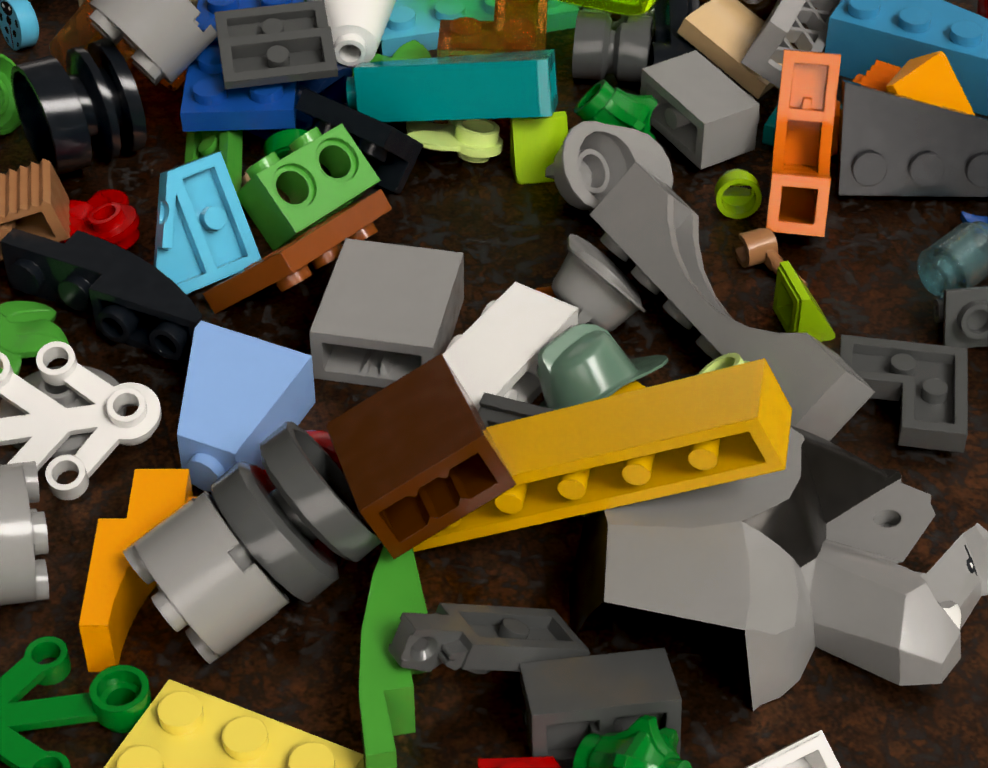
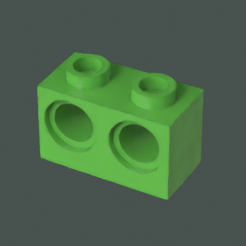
M342 123L323 135L318 127H315L289 145L293 153L280 160L277 154L272 152L246 170L251 180L237 192V196L241 205L273 251L288 244L290 240L352 204L381 181ZM320 163L323 164L330 171L331 176L327 175L323 171V169L320 166ZM277 188L286 193L290 203L280 197Z

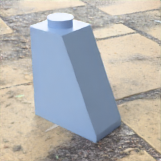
M202 320L194 328L177 429L181 468L189 469L192 485L203 491L212 492L211 484L238 462L254 464L264 470L260 443L285 422H293L299 425L316 403L312 356Z

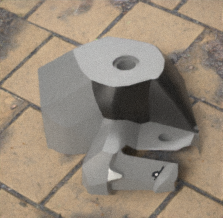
M790 425L785 470L586 514L574 563L569 594L570 628L577 635L587 617L603 602L745 630L753 711L762 704L780 698L800 680L815 647L899 686L940 684L961 659L960 630L981 596L988 595V531L976 523L975 526L962 533L927 573L912 571L896 564L906 559L936 514L931 505V494L903 484L899 471L878 468L820 436Z

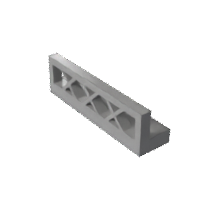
M778 0L741 63L780 88L782 66L778 63L782 64L784 49L822 52L826 45L829 17L840 1ZM801 23H805L809 29H805ZM790 43H795L798 49H793Z

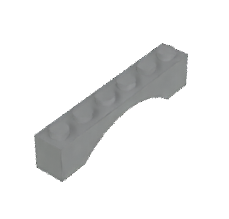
M635 162L590 213V216L605 231L600 241L624 262H627L629 258L635 262L636 266L632 269L631 274L645 288L655 295L662 291L667 296L668 300L663 304V308L671 317L688 330L693 326L699 330L701 335L695 342L708 356L714 360L728 353H738L743 361L751 362L763 358L766 359L792 408L791 426L830 441L875 393L837 353L807 332L777 333L748 327L735 321L716 297L705 273L699 245V216L665 182L639 163Z

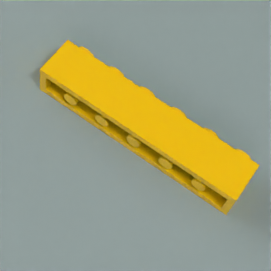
M763 358L486 427L516 485L415 546L413 551L417 552L785 470L792 408L769 364Z

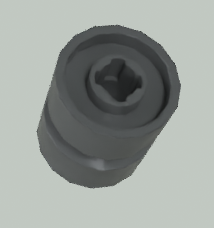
M579 10L573 44V79L601 81L607 74H613L617 83L641 85L642 68L650 65L653 16L623 14L617 22L612 21L608 12Z

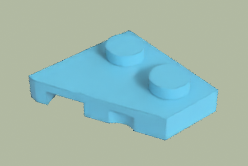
M221 151L160 173L153 266L173 280L185 294L244 271L245 267L261 259Z

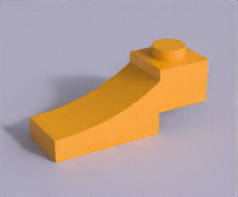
M135 469L127 517L98 518L79 621L88 672H101L106 668L119 665L121 652L132 623L148 595L157 585L156 581L149 585L146 584L129 564L123 551L189 500L198 497L193 496L189 469Z

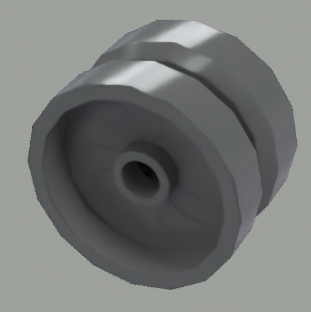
M285 422L260 443L262 465L266 471L254 464L238 462L211 484L212 496L220 512L253 557L293 596L309 603L339 579L338 565L334 553L346 560L358 562L382 542L359 512L341 467L305 430L293 422Z

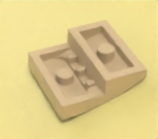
M710 0L684 18L677 33L755 98L759 99L775 86L741 63L765 22L740 1Z

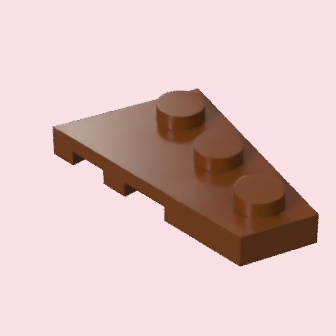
M379 189L340 210L290 240L288 244L245 267L244 271L217 284L202 294L214 314L274 283H276L280 292H283L312 275L307 265L311 262L316 270L338 258L342 249L341 242L345 241L346 238L365 240L378 232L373 221L392 210V207L382 189Z

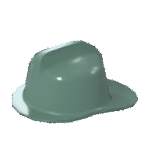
M577 324L563 331L541 348L538 354L537 375L544 396V401L539 406L557 410L609 397L622 386L660 369L669 360L666 355H651L630 360L608 330L595 324Z

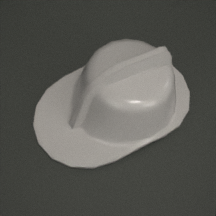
M582 121L572 127L556 154L554 163L545 170V177L554 179L556 187L564 200L569 205L580 210H594L635 162L661 179L671 189L674 179L668 156L663 147L649 134L633 128L597 121Z
M574 234L568 236L567 249L569 252L558 270L551 288L559 300L579 308L578 324H595L611 332L638 310L646 311L642 307L641 297L637 288L614 262L583 238Z

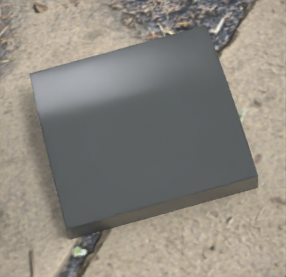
M324 0L214 12L225 90L338 77L331 27L328 26Z

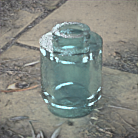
M980 221L961 223L920 253L917 260V270L923 286L930 293L943 299L944 289L975 287L988 277L987 223Z

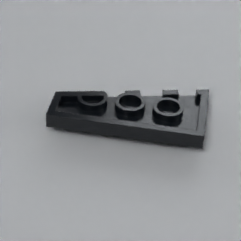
M842 79L835 191L838 195L988 197V119Z

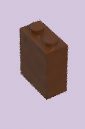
M442 354L437 355L325 424L359 512L393 559H396L516 485L473 401Z

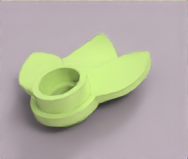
M488 119L449 120L448 124L406 121L407 135L423 144V148L440 152H457L459 158L468 162L485 163L489 161L490 157L499 155L503 149V139L499 136L500 127Z

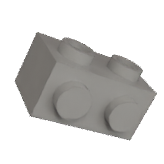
M697 50L642 68L640 95H652L658 101L651 115V125L700 170L755 150L757 127L760 120V104Z

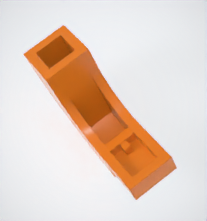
M784 49L766 215V228L773 232L825 237L831 184V146L841 54Z

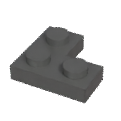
M841 334L838 355L875 391L869 399L899 402V446L964 453L968 436V348Z

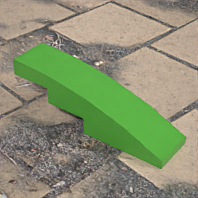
M383 546L372 575L361 629L358 691L365 768H397V754L393 736L416 733L412 675L426 672L400 667L388 651L389 644H392L401 622L400 617L403 612L428 614L413 548L393 559L385 546Z

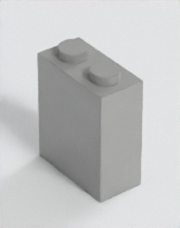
M346 238L309 331L314 379L385 388L437 355L443 354L451 342L464 301V253Z

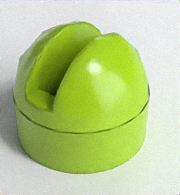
M739 168L728 170L719 177L715 186L717 207L726 217L732 219L747 218L754 214L761 205L762 194L757 179L747 170ZM737 186H750L751 189H748V188H745V187H737Z

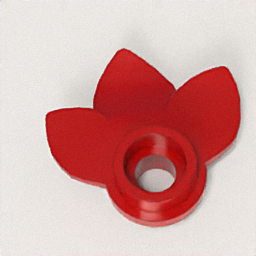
M114 189L99 190L87 202L69 200V214L71 217L69 218L71 224L69 225L71 230L70 237L79 230L104 239L125 250L130 248L139 239L140 231L138 226L140 217L136 209L129 205V198L124 192Z

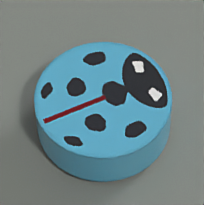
M0 0V28L7 44L13 50L35 46L39 39V24L31 3L28 0Z

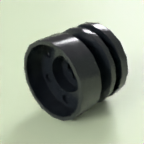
M104 38L88 44L87 51L81 46L68 50L65 61L66 71L59 60L52 55L12 67L11 85L13 98L26 139L38 163L40 164L42 158L49 160L58 176L91 166V144L105 160L119 157L120 150L127 154L145 148L147 128L142 101L133 75L123 55L109 39Z

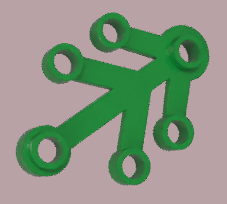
M45 636L32 641L25 649L24 657L0 677V761L11 768H71L70 761L66 755L58 751H45L17 732L99 722L112 732L128 733L152 703L147 676L143 671L134 666L116 665L106 668L97 674L91 682L89 692L20 701L36 685H55L63 681L71 671L68 647L62 639L54 636ZM47 658H57L51 663H39L40 661Z

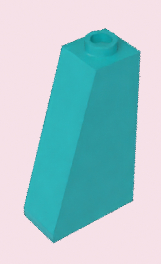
M555 49L363 62L353 68L354 76L347 77L346 81L349 108L357 109V111L381 122L550 117L558 105Z

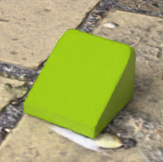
M566 111L554 112L550 117L510 118V163L517 184L555 182L554 179L545 177V170L554 163V158L568 134Z
M789 261L780 262L777 269L773 310L786 333L807 332L820 342L833 340L836 334L804 282Z

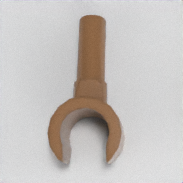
M758 228L739 233L738 237L744 246L735 249L738 263L744 268L764 263L770 271H774L777 274V269L780 262H783V258L778 254V243L773 231L769 228ZM801 278V280L804 282V284H805L806 287H807V284H808V283H807L804 279Z

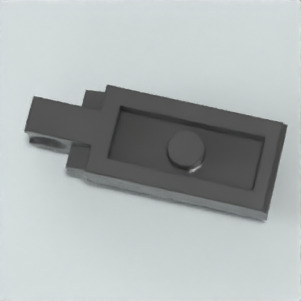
M439 603L436 613L433 614L403 612L392 644H389L388 651L400 667L430 672L442 663L453 670L461 667L463 670L475 674H487L490 671L520 672V663L590 655L586 645L554 609Z

